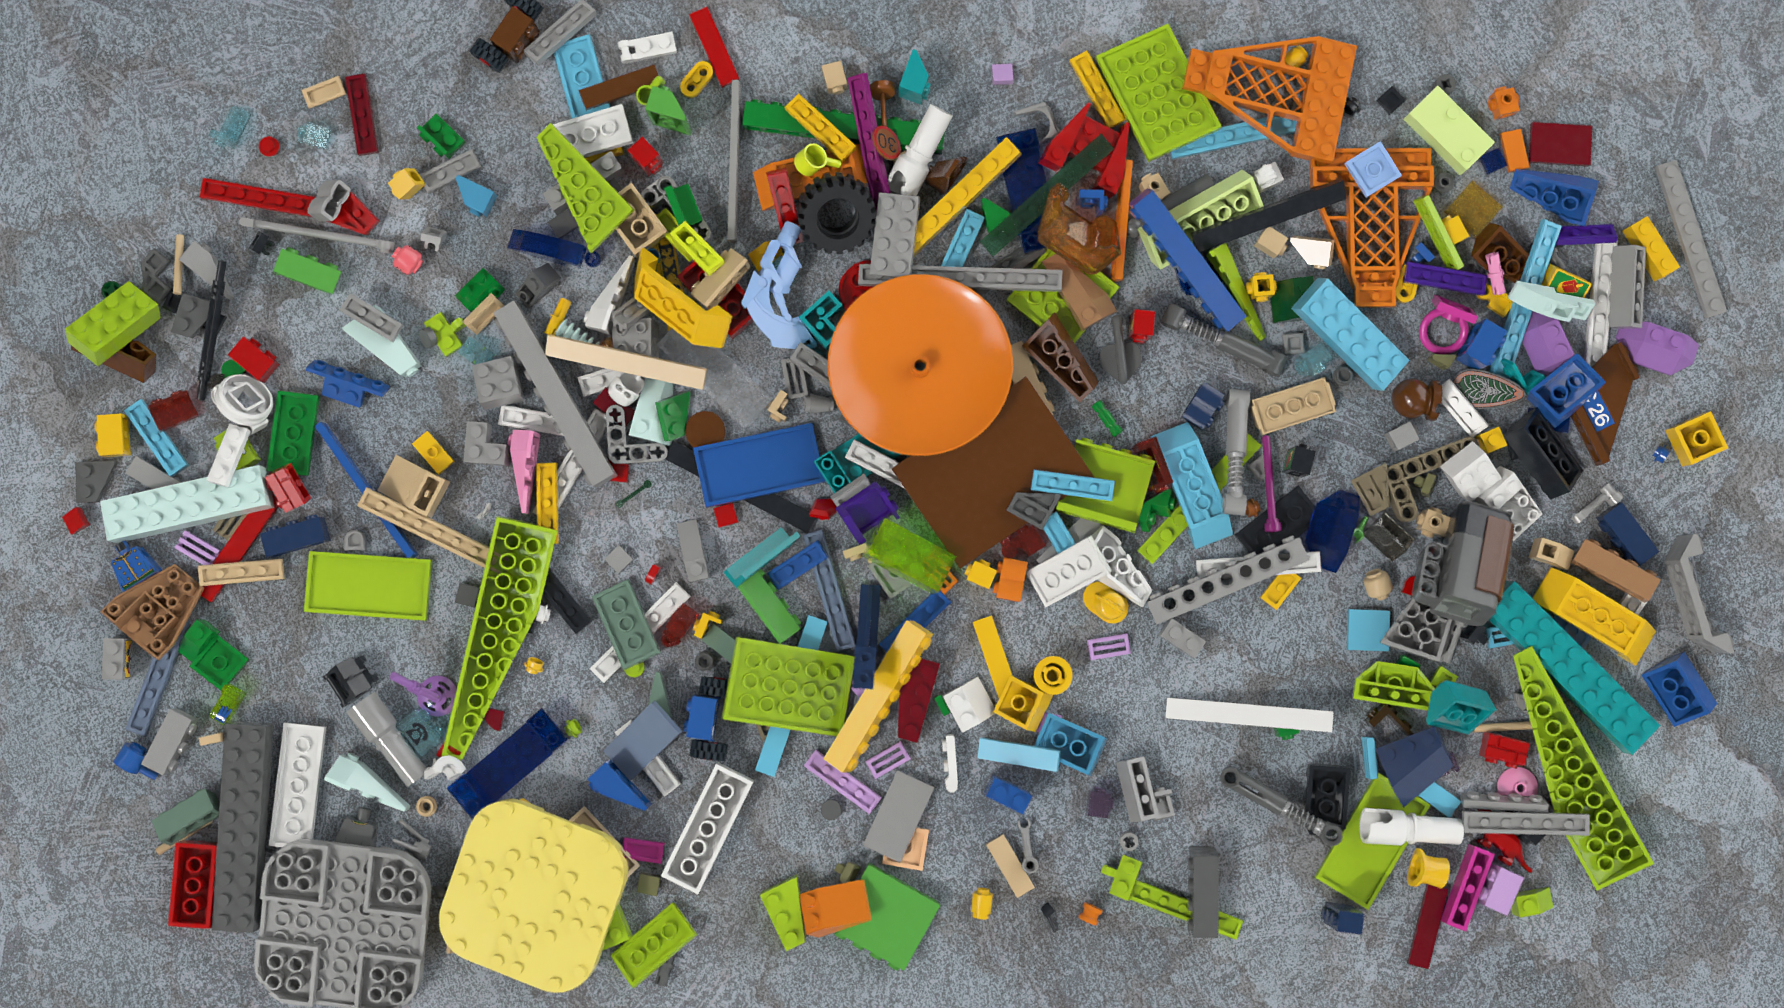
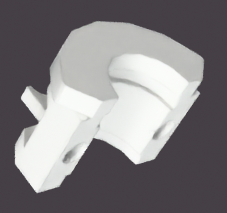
M442 756L438 760L434 758L433 766L426 768L424 771V779L434 778L443 772L447 776V780L453 781L461 776L466 768L460 760L453 756Z

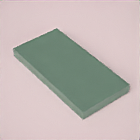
M629 579L592 596L623 670H627L661 653Z

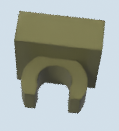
M1428 473L1426 479L1416 476L1414 486L1422 488V496L1430 498L1437 482V477Z
M847 862L846 865L837 863L834 871L842 874L839 881L847 883L855 880L861 866L854 862Z

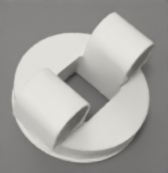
M236 374L226 377L220 384L214 386L211 398L219 411L227 419L237 423L240 427L249 429L251 431L250 435L267 426L269 423L267 417L273 408V397L269 389L261 381L248 375ZM242 391L255 403L254 405L245 408L237 400Z

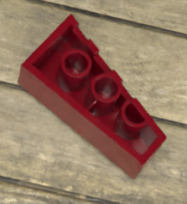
M921 658L919 664L913 667L910 672L909 681L899 690L898 738L918 743L940 663Z

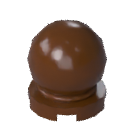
M1415 378L1403 380L1393 389L1391 396L1393 408L1400 416L1409 419L1418 418L1424 414L1426 420L1436 421L1439 413L1436 412L1437 404L1442 403V385H1439L1440 381L1431 380L1426 385L1422 380Z

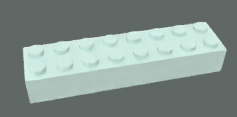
M257 465L235 470L229 487L210 483L207 481V477L100 501L106 539L118 544L125 540L131 541L275 508L272 491L265 484V476L269 474L266 471L267 468Z

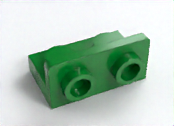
M436 113L422 127L420 125L416 127L421 132L419 136L426 143L431 141L435 145L433 150L440 157L445 155L450 159L466 143Z

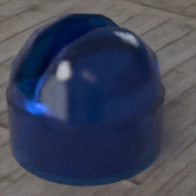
M596 251L593 253L587 252L584 261L589 267L595 268L600 265L601 257ZM592 254H595L592 263H589Z

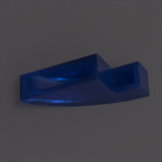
M513 229L507 247L510 250L565 266L567 263L580 268L587 249L584 245L518 229Z

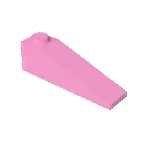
M513 430V433L509 435L508 446H511L510 452L521 512L529 514L541 435L530 430Z

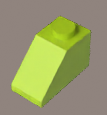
M1550 887L1518 892L1511 907L1512 914L1521 918L1542 914L1554 908Z

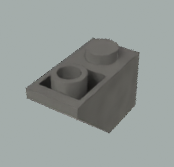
M546 263L532 270L515 294L529 309L548 294L561 277L549 263Z

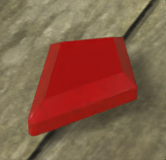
M817 499L814 501L809 512V517L829 520L837 512L835 509L837 506L832 499Z

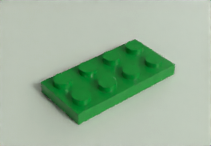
M286 391L277 392L266 471L272 472L291 463L298 475L309 476L320 396Z

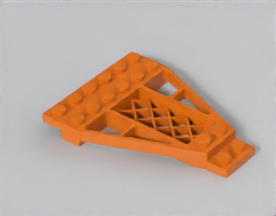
M1316 36L1214 50L1212 53L1192 48L1188 58L1182 89L1200 93L1208 99L1218 102L1289 152L1292 157L1308 161L1314 159L1332 163L1357 46ZM1313 44L1308 70L1285 64L1287 47ZM1282 48L1279 62L1244 54L1246 52ZM1237 64H1239L1244 72L1238 78L1231 70ZM1245 64L1255 67L1248 71ZM1256 69L1259 70L1263 77L1257 83L1250 74ZM1264 69L1271 70L1274 72L1270 75H1267ZM1275 74L1283 82L1277 87L1270 80V77ZM1284 74L1291 75L1293 77L1287 80ZM1228 76H1230L1232 81L1227 84ZM1246 76L1252 86L1244 90L1238 80ZM1295 78L1302 87L1294 92L1289 84ZM1266 81L1271 89L1266 94H1263L1258 86ZM1233 83L1240 92L1236 96H1232L1227 89ZM1283 86L1286 87L1290 94L1285 99L1277 91ZM1254 88L1259 96L1255 101H1251L1246 93ZM1303 91L1302 100L1300 101L1297 94ZM1271 93L1278 100V103L1274 106H1271L1266 99V96ZM1290 98H1293L1298 106L1293 111L1289 110L1285 103ZM1237 107L1268 114L1266 126L1264 127ZM1273 116L1297 121L1292 146L1270 131Z
M1336 148L1332 163L1314 159L1309 160L1310 189L1338 179L1344 181L1347 198L1346 216H1328L1324 207L1318 209L1330 239L1335 240V251L1351 289H1354V305L1357 308L1396 307V284L1421 219L1418 211L1416 216L1398 215V190L1423 189L1425 191L1423 196L1430 195L1434 186V166L1431 165V148H1385L1402 176L1381 188L1375 194L1370 195V199L1365 204L1356 197L1361 190L1346 168L1345 163L1368 148ZM1381 190L1390 197L1385 204L1376 197ZM1371 200L1380 207L1375 214L1366 207ZM1354 202L1360 207V209L1355 214ZM1389 202H1390V210L1386 207V205H1387ZM1361 210L1371 217L1365 224L1356 217ZM1381 210L1390 216V219L1385 224L1376 217ZM1372 219L1381 227L1375 234L1366 227ZM1330 221L1346 222L1347 259ZM1399 221H1413L1399 258ZM1354 222L1361 227L1355 234ZM1389 223L1391 225V230L1387 227ZM1362 230L1371 237L1365 244L1356 237ZM1382 230L1391 237L1385 244L1377 237ZM1372 240L1381 247L1376 254L1367 247ZM1355 242L1361 247V249L1356 254ZM1390 242H1391V250L1387 247V245H1388ZM1362 250L1371 257L1366 264L1357 257ZM1382 250L1391 256V259L1386 264L1377 257ZM1374 259L1380 266L1367 265Z

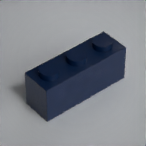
M1622 502L1609 507L1596 517L1599 521L1598 526L1600 529L1608 533L1613 546L1620 549L1624 554V560L1630 559L1636 562L1638 566H1641L1660 552Z
M317 514L305 517V521H289L285 523V527L278 528V526L266 528V532L260 533L265 555L269 558L331 541L325 518L318 517Z
M1325 902V907H1322L1321 919H1323L1325 924L1337 932L1362 935L1364 913L1351 905Z

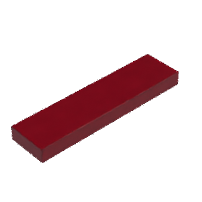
M365 73L346 76L345 81L357 155L364 156L379 153L367 76Z
M1426 884L1407 960L1408 964L1429 969L1448 889Z

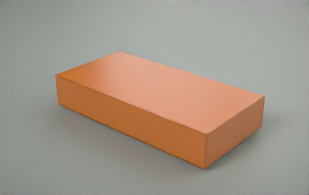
M1521 129L1500 133L1508 173L1515 172V169L1525 170L1530 168Z

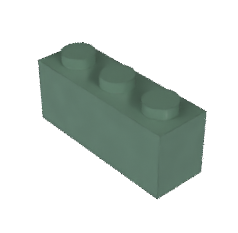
M207 789L198 790L187 800L180 801L172 809L160 813L157 818L152 820L159 841L171 846L219 817L220 804L216 794Z

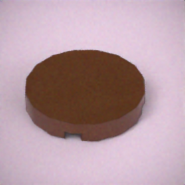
M701 411L690 417L686 424L685 434L692 447H699L723 442L726 429L724 422L718 415L709 411Z

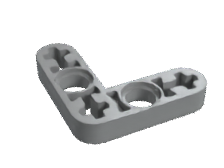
M612 405L607 409L605 414L608 458L612 463L660 462L666 458L667 448L660 443L626 445L624 410L618 405ZM613 409H616L618 413L620 412L621 416L617 417V423L621 422L622 426H609V423H614L613 417L609 416ZM613 429H619L622 432L621 439L613 440L610 432ZM646 447H650L649 451H655L656 447H659L664 454L660 455V458H657L656 455H649L650 459H646ZM625 448H629L628 455L630 460H626L627 456H621L619 460L612 457L615 449H619L620 453H626ZM635 448L642 449L644 453L643 457L639 460L632 456V451Z

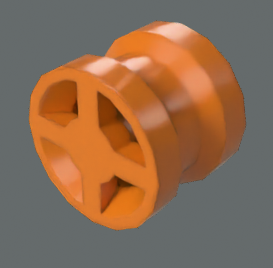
M1084 902L1083 912L1079 913L1078 918L1097 926V919L1103 910Z

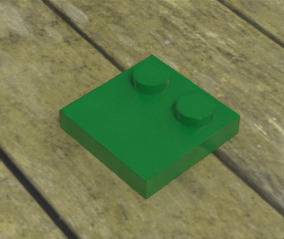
M216 634L189 667L223 692L250 659Z

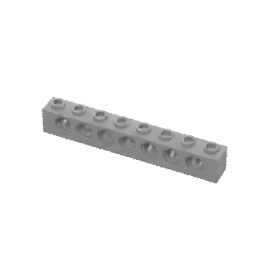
M1292 535L1283 539V544L1275 547V544L1268 545L1263 548L1264 552L1256 555L1255 552L1245 555V560L1237 563L1236 560L1226 563V568L1218 571L1217 568L1207 571V576L1201 579L1195 576L1188 579V584L1182 587L1176 584L1169 587V592L1163 595L1161 592L1149 596L1150 600L1147 601V604L1156 624H1160L1309 561L1300 538H1294ZM1282 549H1286L1289 552V558L1285 561H1281L1278 558V553ZM1263 557H1267L1270 560V566L1266 569H1262L1259 566V560ZM1244 565H1248L1251 568V574L1247 577H1243L1240 574V568ZM1225 573H1229L1232 576V582L1228 585L1221 583V576ZM1206 581L1213 584V590L1209 593L1202 591V584ZM1187 589L1192 590L1195 594L1194 598L1190 601H1186L1183 598V592ZM1168 597L1176 601L1172 609L1164 606V600Z

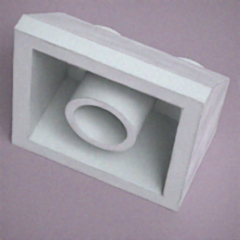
M979 677L942 695L962 733L996 714L993 712L995 707Z

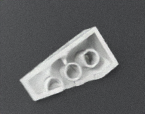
M628 256L591 306L590 311L586 312L584 322L588 329L611 336L613 323L610 320L611 313L621 307L636 261L633 256Z
M1101 526L1091 536L1112 572L1097 580L1143 607L1153 590L1142 573L1134 567L1131 562L1132 558L1121 547L1122 543L1119 538L1105 526Z

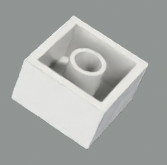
M1473 441L1440 466L1456 492L1466 501L1472 502L1502 479L1487 454Z

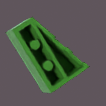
M287 247L286 250L281 249L273 274L281 275L311 288L333 294L341 271L337 270L338 266L328 262L326 265L318 263L319 259L311 255H306L305 258L298 255L299 251Z

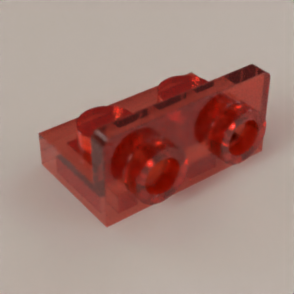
M187 390L175 391L170 397L156 399L151 402V405H148L149 412L160 433L199 417Z

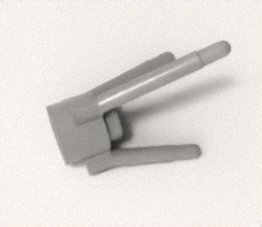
M401 819L399 822L420 842L416 841L413 846L397 839H393L392 842L411 850L406 853L418 861L420 859L425 861L432 848L431 845H428L430 840L422 837ZM381 846V847H380V848H387V849H395V848L386 847V846Z

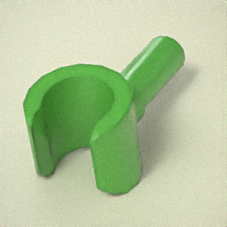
M1367 516L1363 517L1357 529L1348 534V539L1353 536L1356 537L1355 544L1364 538L1363 528L1369 519Z

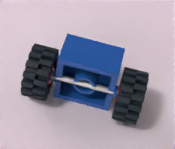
M701 676L699 693L715 696L695 694L692 698L688 699L687 711H690L689 718L685 719L683 732H687L686 737L697 738L691 740L690 757L726 761L728 744L715 742L714 736L721 697H726L729 679Z

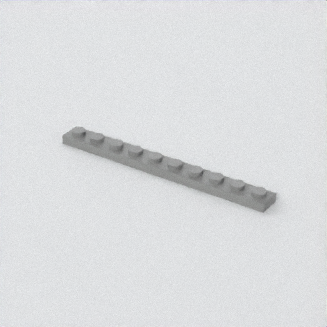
M859 264V286H876L889 279L896 278L871 275V264ZM912 266L911 275L927 274L949 278L971 289L1062 292V270Z

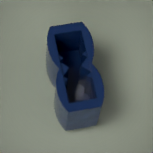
M1203 382L1184 410L1181 418L1200 430L1205 427L1209 428L1214 420V417H1212L1215 410L1219 411L1225 403L1223 400L1225 395Z

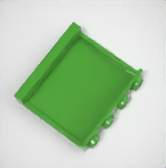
M868 863L860 880L865 882L872 920L835 932L834 935L842 940L846 938L851 940L854 947L860 950L865 948L871 952L870 955L879 961L884 959L889 962L888 966L897 971L899 969L904 971L937 913L940 902L877 866Z

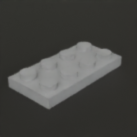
M879 193L870 266L871 275L889 277L911 275L920 205L919 196Z

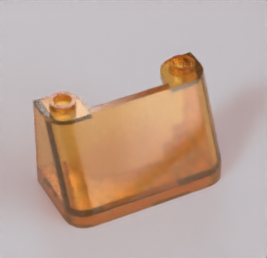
M1058 182L1048 193L1037 232L1038 241L1083 272L1091 275L1097 274L1121 255L1117 222L1103 215L1096 217L1091 222L1064 204L1069 198V192L1065 186Z

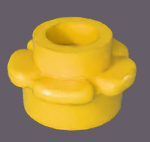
M529 657L527 662H524L527 672L534 675L543 672L544 662L540 659Z

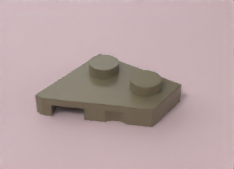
M1386 463L1351 480L1370 516L1390 506Z

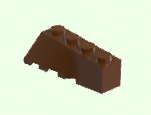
M132 340L102 364L145 383L156 371L157 354L138 340ZM71 345V350H73V351H75V352H77V353H80L77 349H75V348Z

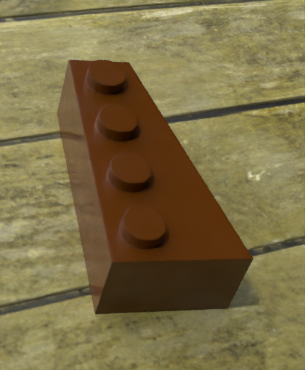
M1055 312L1022 345L1079 402L1093 391L1099 383Z

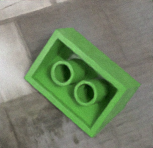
M662 85L658 87L652 86L645 108L652 125L691 136L692 131L686 116L670 88Z

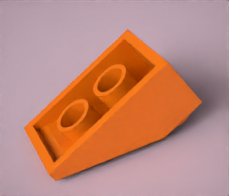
M864 880L817 888L799 894L806 935L820 938L872 920Z

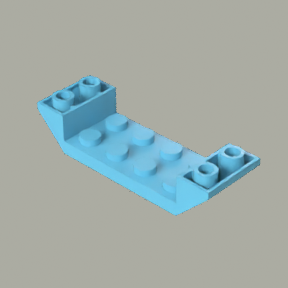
M1186 422L1150 436L1156 454L1160 455L1190 529L1188 534L1194 549L1233 535L1229 514H1223L1222 496L1200 441L1190 424Z

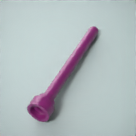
M1264 435L1262 437L1268 511V519H1266L1264 526L1265 532L1281 531V522L1276 518L1270 437Z

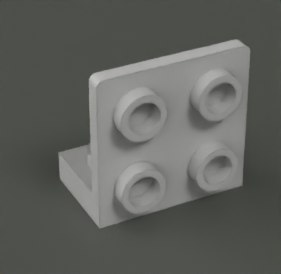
M644 318L633 324L625 332H621L619 327L615 328L612 323V348L659 358V324L652 318Z

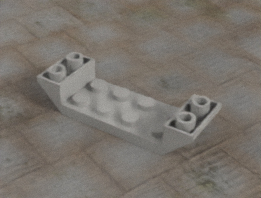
M1698 533L1677 536L1664 563L1689 640L1713 653H1734V641L1728 632H1712L1711 623L1705 615L1706 606L1699 595V584L1693 576L1694 568L1688 560L1689 557L1703 553V541L1698 537Z

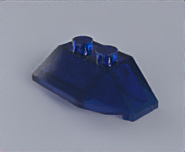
M1339 490L1316 503L1305 543L1309 552L1320 551L1321 569L1336 573L1346 557L1359 517L1360 496Z

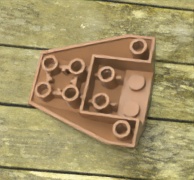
M173 564L117 595L100 612L148 654L159 661L175 645L204 587L200 586L197 581L176 564Z

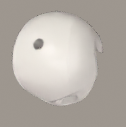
M623 372L620 376L613 379L608 393L616 403L625 407L632 404L639 397L645 382L641 376Z

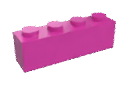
M1468 844L1441 917L1442 922L1465 932L1467 931L1494 858V853Z

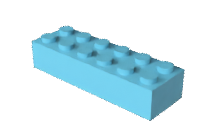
M1317 278L1291 308L1374 390L1384 391L1410 361L1328 278Z

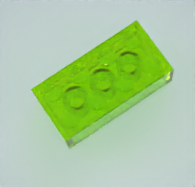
M887 518L880 520L862 557L931 594L939 592L956 558L955 555Z

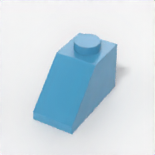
M457 174L456 180L464 204L470 209L469 213L479 218L481 215L488 217L497 195L493 191Z

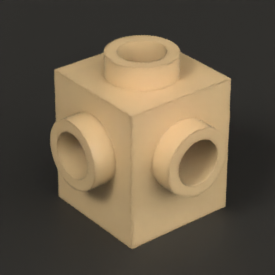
M1431 507L1418 514L1416 529L1422 531L1421 534L1429 538H1433V536L1445 537L1451 517L1443 515L1442 510Z

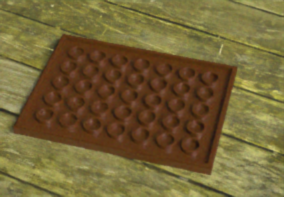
M1026 376L1010 387L1006 401L997 417L975 439L957 449L929 456L910 455L891 468L960 569L1028 523L1006 511L1015 492L1056 494L1031 490L1033 469L1094 478ZM1059 494L1061 495L1059 501L1068 495Z

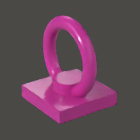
M1434 294L1431 302L1436 309L1429 312L1423 318L1419 327V337L1423 346L1430 352L1442 355L1451 354L1464 345L1469 333L1468 322L1475 324L1478 316L1473 309ZM1438 316H1442L1460 325L1459 338L1450 346H1436L1428 338V326Z

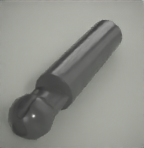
M1205 174L1163 198L1161 202L1169 211L1215 184L1211 177ZM1128 219L1127 236L1138 237L1140 235L1137 229L1144 225L1140 219Z

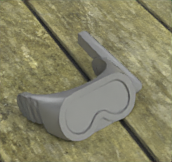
M1045 102L1014 111L1015 116L1029 115L1041 111L1049 118L1050 130L1043 139L1036 142V145L1046 143V141L1053 139L1059 133L1052 110Z

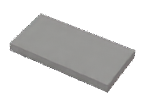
M897 770L863 846L900 863L934 787Z

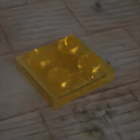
M1472 180L1444 212L1448 216L1450 215L1451 218L1458 215L1466 231L1475 238L1500 211L1502 206Z

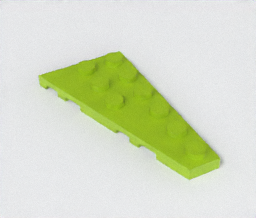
M550 123L536 138L553 170L554 177L561 187V192L579 226L581 235L587 243L590 253H593L635 210L565 136Z

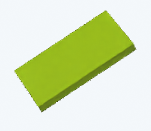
M672 902L610 956L630 986L636 988L698 934L676 903Z

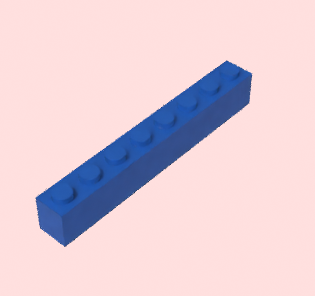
M1147 188L1128 203L1132 208L1130 213L1136 220L1140 219L1144 224L1142 229L1148 236L1152 235L1156 240L1153 243L1160 252L1164 251L1166 253V261L1171 267L1175 266L1178 269V277L1184 283L1187 282L1190 285V293L1196 299L1199 297L1202 301L1200 305L1207 314L1211 313L1214 317L1212 320L1214 325L1219 330L1222 328L1228 332L1246 317L1245 313L1156 193Z

